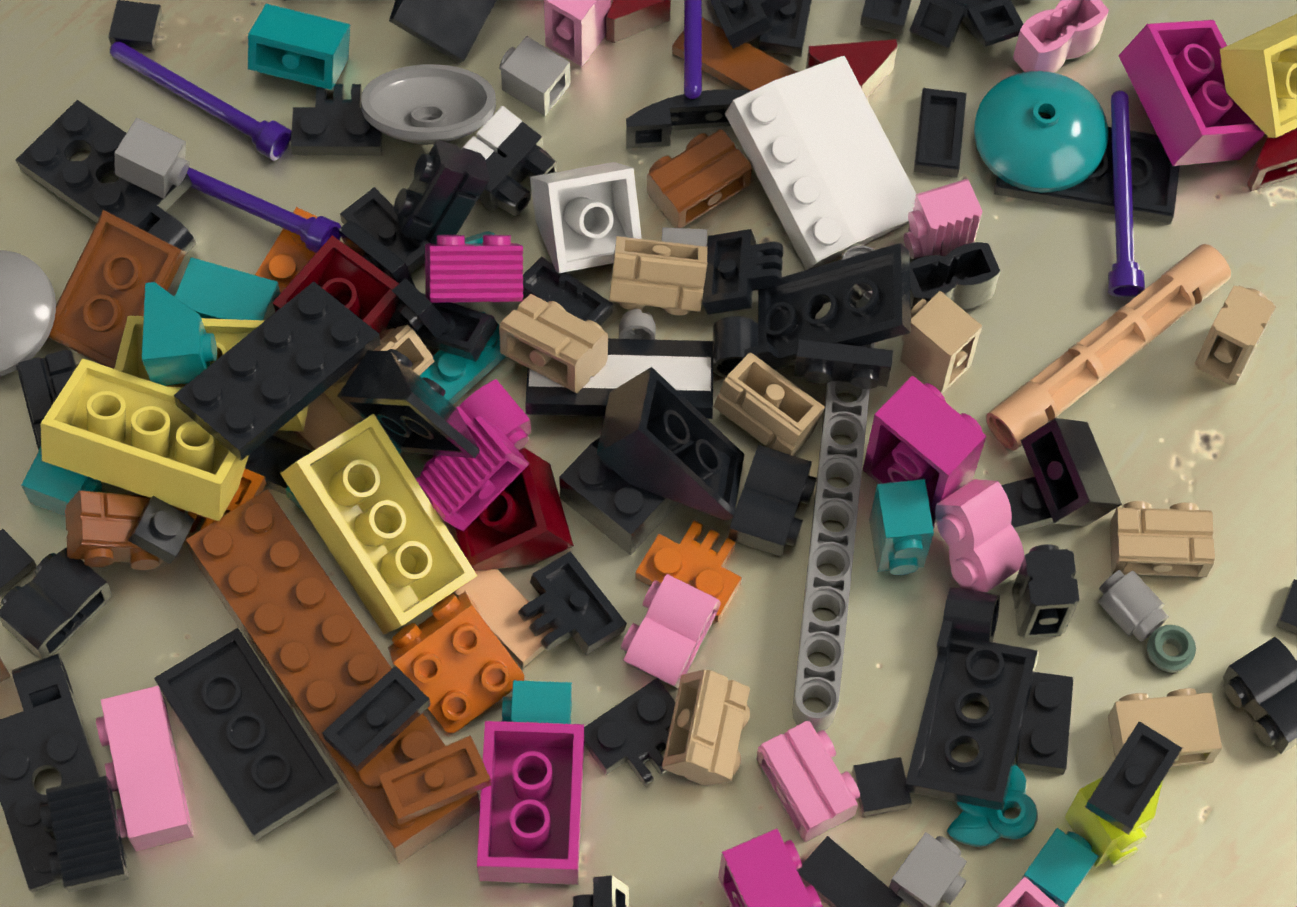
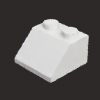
M610 162L530 177L535 221L557 273L613 263L616 236L642 239L634 168Z

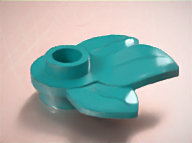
M1015 764L1013 765L1003 811L956 802L963 811L948 827V835L955 841L973 847L988 846L1000 837L1020 839L1028 835L1036 826L1038 812L1034 801L1026 794V778L1020 768ZM1016 807L1021 810L1019 816L1014 819L1004 817L1005 811L1009 808Z

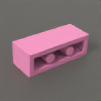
M159 686L101 699L104 716L96 718V726L102 747L110 745L113 762L105 763L107 778L111 781L112 792L119 791L122 808L116 809L121 839L128 837L135 851H140L194 837L166 701Z

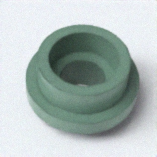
M1164 625L1157 628L1151 634L1147 643V653L1151 662L1159 669L1166 672H1179L1187 668L1193 661L1196 645L1193 637L1186 629L1177 625ZM1164 644L1174 645L1178 649V655H1167L1163 651L1162 646Z

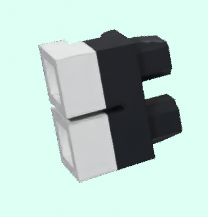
M504 106L477 132V138L473 136L464 146V148L479 152L485 157L490 181L479 199L483 206L491 213L500 207L508 213L518 216L531 200L530 191L520 183L527 176L530 178L532 176L557 172V162L543 150V137Z

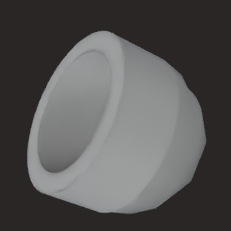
M635 308L623 315L619 324V339L655 340L656 325L651 314L648 312L642 313L640 309Z

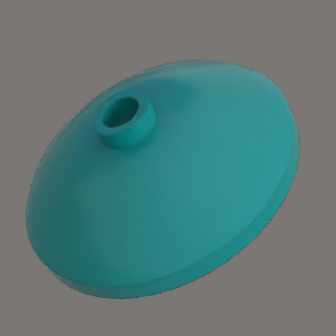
M1029 71L1007 77L988 91L977 110L974 122V139L984 163L1003 181L1027 191L1056 192L1081 183L1096 170L1107 147L1108 124L1100 103L1083 85L1061 74L1046 71ZM1039 113L1049 114L1052 118L1043 119L1039 116Z

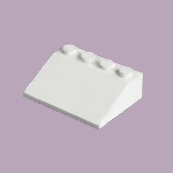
M845 56L777 79L732 101L725 115L805 270L822 266L843 256L849 248L865 245L909 223L908 213L913 211L916 192Z

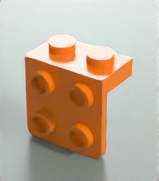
M466 591L458 597L451 594L439 601L431 610L432 616L418 626L416 623H411L402 628L392 638L393 644L388 647L394 665L430 699L431 705L428 709L448 733L459 731L501 700L503 696L512 692L513 680L524 681L523 671L482 618L476 604Z

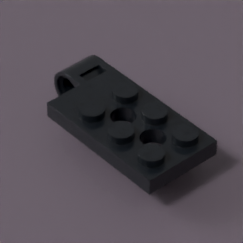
M76 100L16 159L21 171L96 223L104 210L187 253L196 245V241L189 230L175 217L166 212L192 186L189 175L186 174L179 186L173 184L165 198L122 178H119L114 183H101L105 175L115 172L114 153L127 133L79 100ZM78 151H91L89 156L83 161H70L72 155Z
M898 243L784 276L780 286L758 290V323L742 316H729L721 318L714 323L713 371L719 376L726 378L750 352L774 370L796 364L799 339L861 347L911 333L909 250L902 243ZM872 291L869 302L860 308H856L857 302L861 300L864 293ZM831 302L828 313L820 319H815L823 304Z
M951 587L948 592L943 622L937 642V658L905 782L906 792L1001 811L1004 809L1037 666L1038 650L993 642L999 615L1000 595ZM972 701L982 702L989 708L988 712L978 719L966 717L961 710L964 705ZM969 744L978 750V755L970 762H959L951 756V752L958 745Z
M59 653L11 670L24 711L0 719V802L29 891L31 892L63 882H54L51 872L49 853L57 851V847L50 832L45 833L40 803L48 802L47 795L40 794L35 789L34 781L37 774L47 768L56 769L61 774V785L100 777L83 727V721L73 689Z

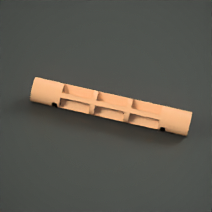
M1199 245L1124 307L1117 310L1095 330L1069 348L1066 353L987 413L986 422L995 438L1012 451L1022 446L1020 440L1054 418H1057L1058 415L1093 387L1100 384L1108 375L1138 351L1150 344L1158 335L1187 312L1191 311L1195 304L1201 303L1225 284L1231 277V270L1225 258L1211 245Z

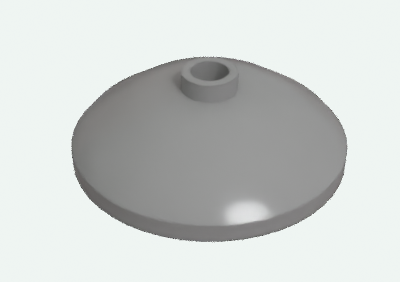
M424 64L391 70L373 79L364 88L361 95L362 113L365 119L377 130L398 140L425 145L435 144L438 139L449 142L472 134L493 116L496 108L495 91L487 80L469 70L448 65Z
M0 250L1 377L17 370L16 365L19 362L30 360L36 355L51 332L56 314L55 293L47 275L35 262L26 256L5 250Z

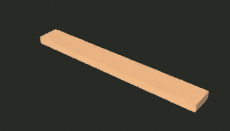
M323 392L309 404L304 431L293 432L314 451L355 426V424H349L344 420ZM440 516L460 548L455 527L444 521ZM497 569L475 571L477 577L451 594L458 597L464 591L467 592L476 604L482 618L509 654L524 668L545 650L541 640L552 632L553 629L550 628L544 633L535 636L529 627L536 619L542 616L541 613L528 621H524L518 614V611L529 601Z

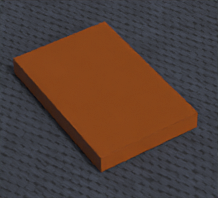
M103 210L56 304L55 320L48 337L101 365L114 369L127 317L144 316L145 283L155 282L168 291L187 252Z

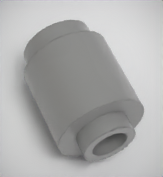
M1118 570L1099 587L1103 596L1099 599L1098 603L1128 636L1134 634L1140 642L1148 638L1169 618L1162 609L1165 604L1134 571L1124 575L1121 570Z

